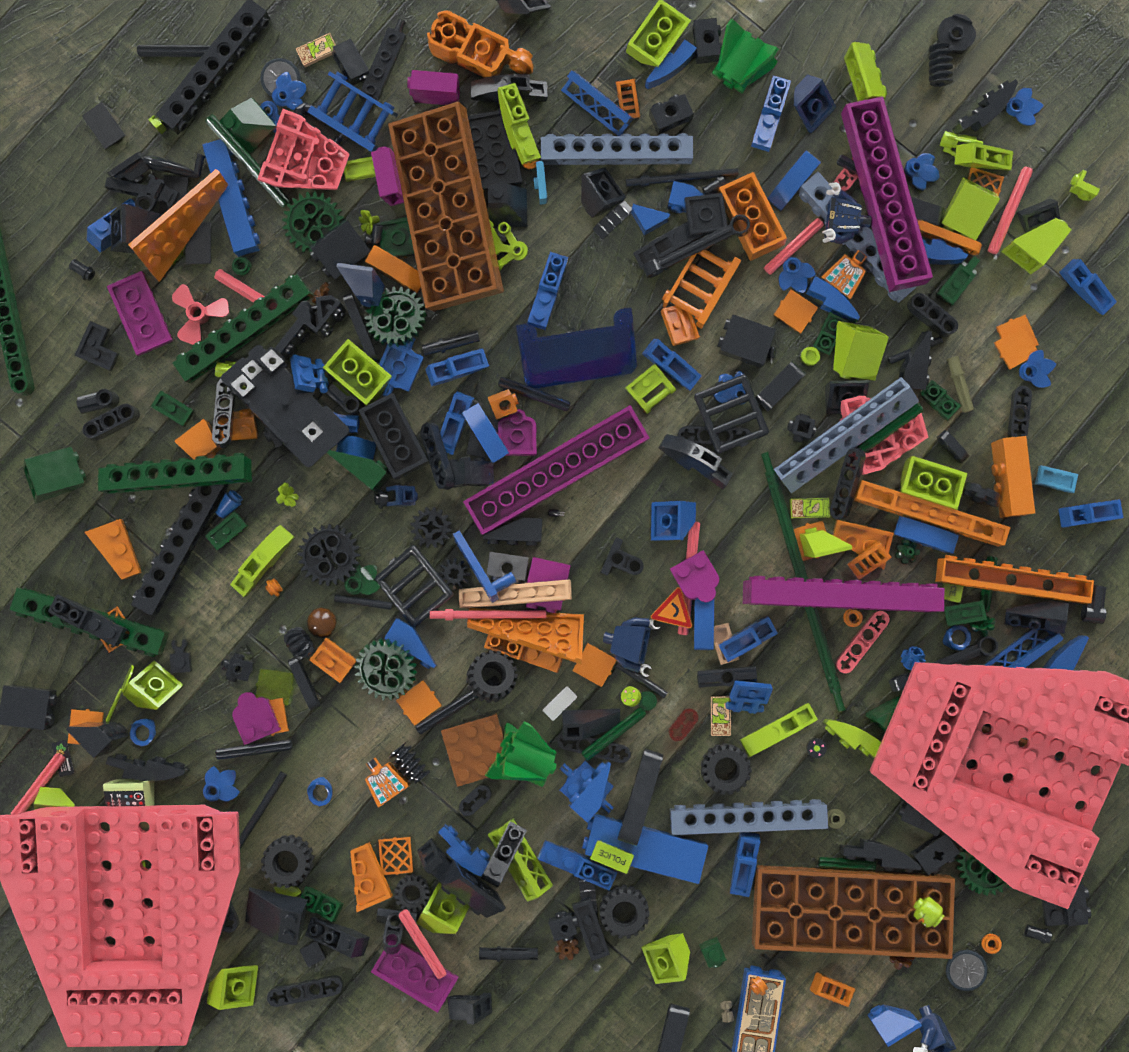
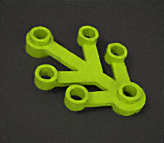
M490 221L496 255L501 252L508 253L498 261L499 270L501 271L502 267L513 259L521 261L526 258L528 247L525 243L516 240L511 232V226L506 222H502L498 226L499 232L506 236L510 244L506 245L502 243L493 228V222ZM507 225V230L503 232V226ZM517 248H520L521 251L518 254H516L515 250Z

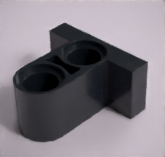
M616 537L600 573L608 576L611 567H614L630 575H638L643 571L644 564L639 558L619 550L623 540ZM617 553L622 556L620 564L612 562L613 554ZM632 561H637L640 565V569L637 572L630 570L629 565Z
M430 838L417 850L424 870L428 874L432 873L438 880L453 862L438 847L437 842L433 838Z
M378 908L377 923L386 924L383 935V949L387 954L394 955L401 948L405 928L399 918V913L402 911ZM410 913L414 921L417 922V914ZM394 921H398L401 923L399 926L391 925V923ZM389 940H395L397 942L395 945L387 944Z
M483 993L480 996L453 995L447 998L449 1019L467 1020V1024H476L492 1013L491 993Z

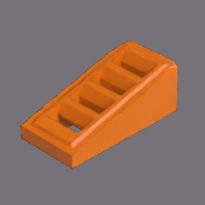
M635 79L616 82L619 107L624 111L635 109V113H630L629 115L634 119L640 118ZM631 86L632 90L621 92V88ZM622 95H633L632 98L622 99ZM634 102V105L623 107V103Z
M877 541L847 565L860 580L892 557L883 545ZM876 550L882 554L881 558L875 553ZM871 554L876 562L873 563L868 556ZM864 558H865V560L868 562V564L870 565L868 568H867V567L865 566V564L861 561V560H863ZM859 563L864 571L860 572L855 564Z
M816 972L810 991L815 995L849 1007L855 988ZM829 983H831L828 993H826ZM837 986H838V990H837V992H836V995L833 996L834 993H835V990H836V988H837ZM846 989L843 999H840L843 990Z

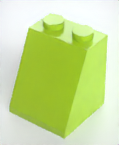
M963 177L942 218L943 228L952 232L956 230L961 233L960 235L976 240L1000 200L998 194Z
M1055 218L1014 239L1001 252L1032 274L1045 265L1072 229L1068 227L1065 221Z
M838 321L833 370L838 372L839 376L844 379L855 377L857 380L875 381L889 336L871 326Z

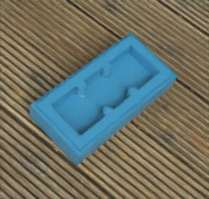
M538 161L536 162L537 177L534 178V187L539 190L540 204H546L547 191L544 162Z
M1040 465L1035 485L1074 493L1078 474Z

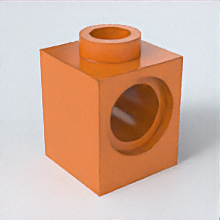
M509 389L488 397L496 420L517 412L516 405L519 404L515 393L511 395ZM503 400H508L509 404L507 406H500Z

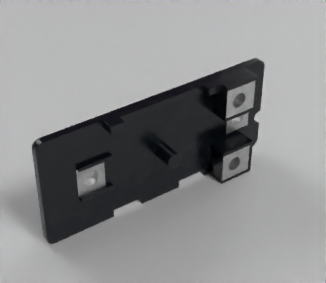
M256 345L248 352L249 357L246 359L242 357L221 376V380L305 467L311 468L349 434V428L327 405L322 407L312 397L315 395L314 392L295 389L293 376L286 370L288 365L285 363V359L273 347L266 351L261 345ZM250 367H254L256 371L254 373H249L248 369ZM315 429L316 434L310 435L309 430Z

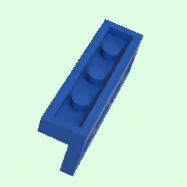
M571 70L567 76L569 80L561 91L617 136L622 135L634 118L578 73ZM573 82L579 86V94H572L568 91ZM583 95H591L594 98L595 105H585ZM598 107H606L609 111V117H600ZM614 118H619L624 122L619 131L613 127Z
M1031 629L984 665L991 666L995 662H1001L1003 667H1006L1007 663L1009 668H1026L1061 642L1063 637L1060 633L1047 631L1049 635L1046 638L1037 639L1038 629ZM1026 639L1033 640L1032 648L1028 651L1022 650V643ZM1011 650L1017 651L1015 661H1006L1008 652Z

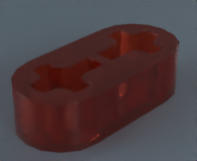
M686 708L675 719L668 731L669 736L674 741H681L687 736L698 721L697 712L692 708ZM687 712L688 714H690L691 712H693L694 714L692 715V717L694 718V720H688L687 723L684 724L683 722L686 719V717L684 716L685 713ZM681 725H683V728L680 731L682 735H677L676 737H674V732L672 730L674 728L678 729Z

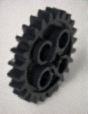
M328 524L327 529L324 525H321L320 531L314 527V534L307 532L309 539L302 538L303 542L306 543L305 546L299 545L303 552L298 553V555L303 557V559L298 561V563L305 565L301 570H308L306 574L308 578L313 575L312 582H316L319 579V585H323L326 581V585L331 586L333 581L337 586L339 579L345 583V576L352 577L350 571H357L353 567L354 564H360V562L356 561V558L361 557V555L356 553V551L361 548L354 546L358 540H351L353 533L350 532L346 535L347 529L343 528L340 531L339 525H336L334 529L332 524ZM336 537L338 540L337 545L331 547L329 541L331 538ZM321 540H324L327 550L333 553L331 557L337 564L338 570H335L332 560L326 557L328 553L322 546ZM319 546L321 552L318 556H314L312 553L313 549ZM341 554H346V562L340 564L338 557ZM328 563L330 566L327 573H323L321 570L322 565Z

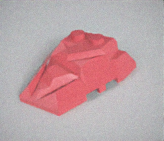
M282 109L276 126L277 131L266 162H263L258 181L275 187L337 190L350 154L333 140L322 135L319 129L312 127L301 115Z
M857 396L842 400V418L840 421L871 398ZM922 413L865 453L866 459L862 475L884 469L889 463L897 460L902 454L928 438Z

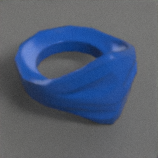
M962 625L952 626L947 629L943 638V644L953 650H963L971 642V633ZM956 630H961L965 634V642L961 645L954 644L951 635Z
M152 719L135 721L130 730L131 740L139 746L148 745L156 734L155 723ZM144 725L149 729L150 735L146 741H141L136 737V730L139 726Z
M324 777L313 780L307 789L309 800L317 806L328 804L333 795L332 785ZM316 785L325 786L328 792L325 800L319 801L315 799L313 791Z

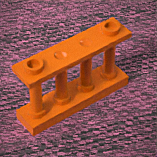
M706 249L690 257L671 291L667 289L662 298L664 300L662 307L666 308L668 303L671 302L694 315L695 319L698 320L696 326L700 329L703 328L741 262L736 257H734L732 262L729 260L726 262ZM697 254L723 268V271L726 272L723 278H717L693 264ZM690 270L714 284L716 288L714 293L708 294L685 281L683 278L687 271ZM678 286L705 300L704 303L707 304L705 309L700 308L699 310L674 296Z

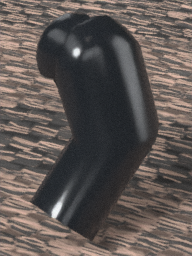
M304 102L296 107L293 113L302 117L310 114L307 111L312 104Z
M373 224L372 236H365L364 243L366 246L373 247L381 242L383 225Z

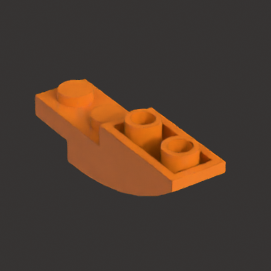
M489 634L484 648L495 652L500 651L501 654H506L512 658L556 673L559 672L563 658Z

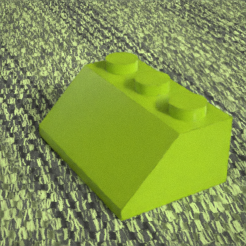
M659 0L629 41L626 53L642 64L659 67L691 20L665 1Z
M851 43L844 60L857 101L882 96L885 100L887 90L881 82V71L876 67L874 50H871L870 45L866 43Z
M349 339L346 340L323 367L327 373L366 406L374 403L381 396L392 378L387 371Z
M911 456L905 461L900 478L901 493L957 510L967 473Z

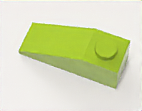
M979 143L956 145L955 165L1007 171L1012 169L1013 151Z

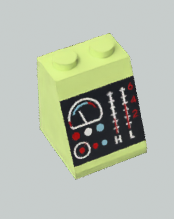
M115 779L103 784L106 807L154 806V781ZM147 822L140 823L143 830L147 831L150 828Z

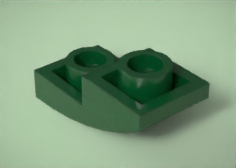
M829 312L813 347L830 355L836 343L838 321L846 322L847 320Z
M931 380L928 386H926V390L923 389L919 394L947 421L961 408V405L947 395V391L934 380Z
M308 886L305 887L300 897L307 899L306 910L311 913H317L331 922L336 921L343 906V903Z

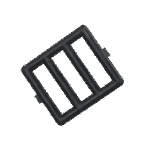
M743 374L725 382L722 380L715 383V386L694 395L715 451L718 454L738 446L741 448L748 445V442L769 434V429L746 375ZM742 383L746 394L712 408H706L703 398ZM749 401L753 412L714 427L710 416ZM754 419L757 420L760 430L721 445L717 434Z
M411 545L399 557H394L388 562L389 565L375 577V581L380 585V588L413 628L430 616V611H439L438 608L453 597L452 590L415 545ZM413 555L420 564L390 588L384 579ZM426 570L432 579L402 603L396 594L422 571ZM438 585L444 594L414 618L408 609L433 587Z

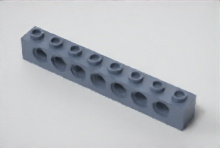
M684 133L677 136H669V134H659L658 136H650V134H640L639 136H632L631 134H622L620 136H613L612 134H603L602 136L566 134L561 137L547 134L545 137H541V161L544 162V165L692 164L693 136H688V134ZM655 145L659 150L654 152L649 147ZM674 145L678 150L671 151L668 147ZM557 146H563L565 150L562 152H558L555 150V148ZM576 146H582L584 150L581 152H577L574 150V148ZM601 146L603 150L596 152L593 150V147ZM619 146L621 151L615 152L612 150V147ZM638 146L640 150L635 152L631 150V147Z
M817 172L800 187L798 192L800 193V198L805 203L808 202L813 213L825 221L824 224L826 226L828 201L834 196L827 195V190H832V187ZM815 194H821L823 196V200H818L815 197ZM860 227L857 236L861 238V242L851 239L843 243V245L846 244L852 256L858 250L867 256L862 264L863 268L868 273L871 272L874 275L877 284L888 291V295L893 301L899 303L916 287L889 292L884 271L878 266L881 260L873 231L867 227ZM866 249L872 250L874 256H868Z
M901 377L784 461L774 471L788 490L793 493L846 455L849 449L860 445L917 404L919 400L912 388Z
M820 799L809 800L810 803H802L801 800H791L790 804H783L782 801H771L770 805H763V802H751V805L745 806L741 802L732 803V806L715 803L713 807H705V804H694L693 808H686V805H674V808L670 809V831L672 835L828 829L827 805L821 802ZM809 809L811 811L810 817L803 819L802 812ZM786 810H790L791 817L784 820L782 817L783 813ZM766 811L772 812L770 820H763V814ZM746 812L753 813V818L750 821H744L743 819ZM709 813L714 814V820L711 823H707L704 820L705 816ZM727 813H733L734 815L733 820L730 822L724 821V816ZM689 814L695 816V821L691 824L685 822V818Z

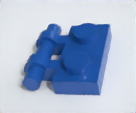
M293 354L290 362L295 389L314 392L317 387L320 388L321 393H326L329 383L328 378L325 377L326 371L323 369L325 365L322 359H316L315 364H312L311 358Z
M735 681L729 696L733 702H726L725 707L733 712L748 711L752 714L763 712L764 706L760 704L768 703L773 688L771 684Z

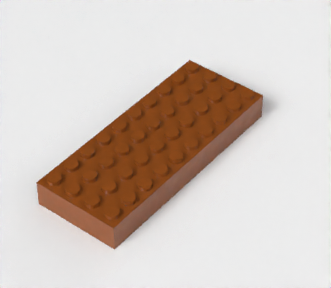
M455 102L388 123L425 308L437 311L503 293L504 289L466 108L460 102Z
M756 865L752 945L755 949L952 959L955 879L946 874L927 875L926 873ZM926 897H931L943 908L942 914L944 917L936 927H926L914 917L915 908L913 906L919 898L924 900Z

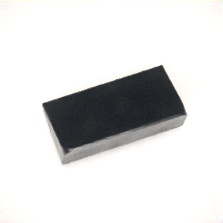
M1047 199L1018 211L1017 215L1024 232L1032 231L1055 218L1060 219L1058 201Z

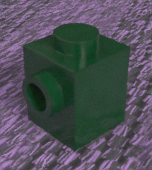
M717 936L699 944L709 968H718L724 964V961H727Z

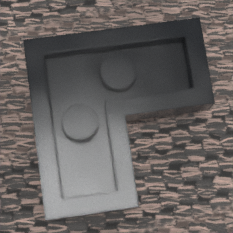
M90 321L74 356L112 372L119 354L102 347L110 329Z

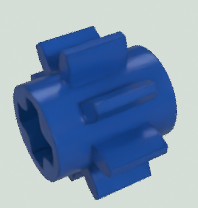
M912 646L908 650H903L901 662L905 668L912 670L915 662H926L924 659L926 655L920 648Z

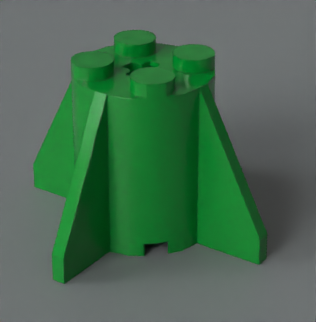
M730 19L726 26L719 62L712 75L720 80L722 78L724 80L723 84L727 88L732 90L734 87L735 90L743 94L750 84L776 66L778 61L774 56L779 49L764 43L758 37L755 39L751 36L752 33L744 30L734 19Z
M524 721L519 729H517L513 725L506 723L504 739L500 744V747H503L501 754L497 752L495 761L485 773V776L491 779L529 781L543 787L548 775L553 774L557 764L554 763L556 750L548 746L531 724Z

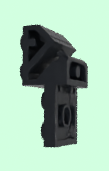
M332 295L316 297L317 305L311 306L307 301H302L292 313L297 321L274 349L288 360L293 354H297L299 345L309 339L311 331L322 340L325 337L328 338L334 331L333 327L337 322L340 323L346 315V309L340 301Z

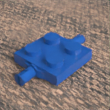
M413 338V342L407 339V343L404 346L399 345L397 347L395 344H392L389 347L387 345L379 365L392 378L382 394L383 396L391 394L394 388L410 392L424 360L423 356L416 354L411 349L416 340L415 338Z
M585 760L575 770H572L564 763L560 770L568 777L559 790L570 799L575 792L580 793L584 788L582 784L588 777L592 779L597 772ZM607 781L601 807L609 813L610 810L605 805L611 810L614 807L605 799L614 786Z

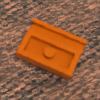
M676 305L661 310L673 346L700 338L692 314Z
M327 637L310 658L312 663L339 683L344 680L357 662L356 658Z

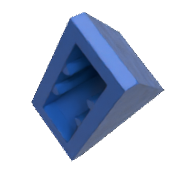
M633 204L631 214L644 235L666 224L670 215Z
M345 436L337 444L336 452L374 461L376 443L356 436Z

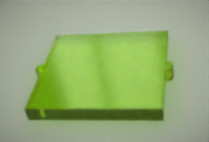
M260 669L259 679L256 683V698L265 697L269 700L283 698L284 705H289L291 691H293V673Z

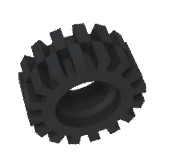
M406 875L397 884L394 897L397 900V905H400L402 910L407 909L409 912H417V910H421L426 906L431 890L427 880L421 878V875ZM416 886L420 890V897L416 900L408 899L405 895L406 888Z

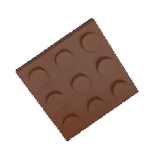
M497 714L441 730L457 787L488 778L485 776V773L494 763L497 752L501 754L503 748L500 747L504 736Z

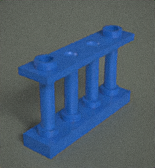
M329 72L328 75L335 79L321 106L318 105L315 108L311 105L307 112L369 151H377L376 149L379 147L375 145V138L389 113L397 118L398 114L393 111L395 107L387 102L381 104L346 82L347 77L341 73L333 74ZM341 84L351 90L338 114L332 118L327 115V109ZM359 94L367 100L353 125H350L348 128L343 125V119L355 97ZM375 104L383 110L369 135H366L364 138L359 135V129L372 105Z

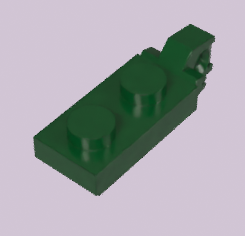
M974 256L968 263L963 261L936 295L952 306L976 276L977 271L974 268L980 260Z

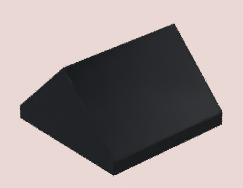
M869 380L828 382L825 385L826 414H841L842 400L857 396H866L867 398Z

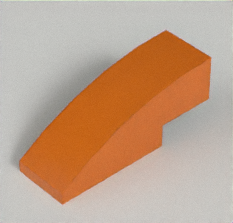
M374 245L365 260L366 264L418 294L421 288L418 271Z

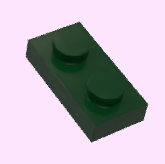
M161 390L150 406L184 427L195 412Z
M234 511L205 537L217 551H220L246 529L248 525Z
M983 601L944 607L947 626L987 620Z

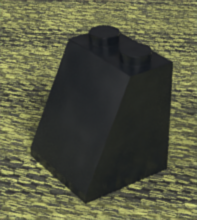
M120 204L110 213L111 251L135 254L128 244L160 218L162 214L127 204Z

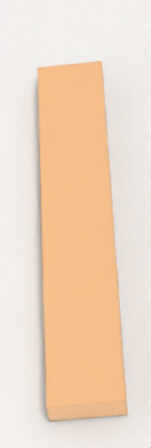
M571 580L512 584L498 592L499 600L493 603L483 587L459 589V608L572 600Z

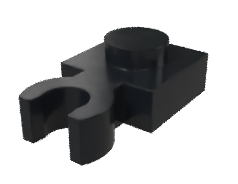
M182 639L181 647L177 646V640H172L171 646L175 650V654H170L171 673L192 672L191 652L185 653V649L188 646L187 639Z

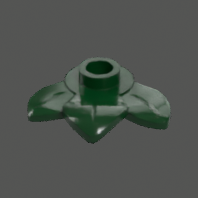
M354 564L353 567L357 571L351 570L350 574L352 577H348L344 584L345 590L352 595H357L360 592L365 595H371L380 589V585L374 581L377 575V566L367 565L361 568L360 564ZM353 582L358 583V586L355 589L351 587Z

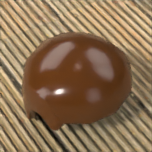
M323 607L314 609L307 619L309 632L317 638L329 637L336 627L334 613L330 609Z

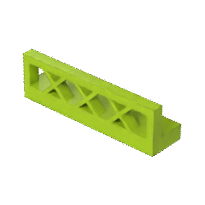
M514 819L509 820L503 826L488 834L495 848L509 822L511 821L516 824ZM524 837L521 842L524 853L523 855L519 854L517 850L508 870L528 902L539 898L553 884ZM527 860L531 861L534 865L533 871H529ZM537 877L541 878L545 884L542 889L537 884Z

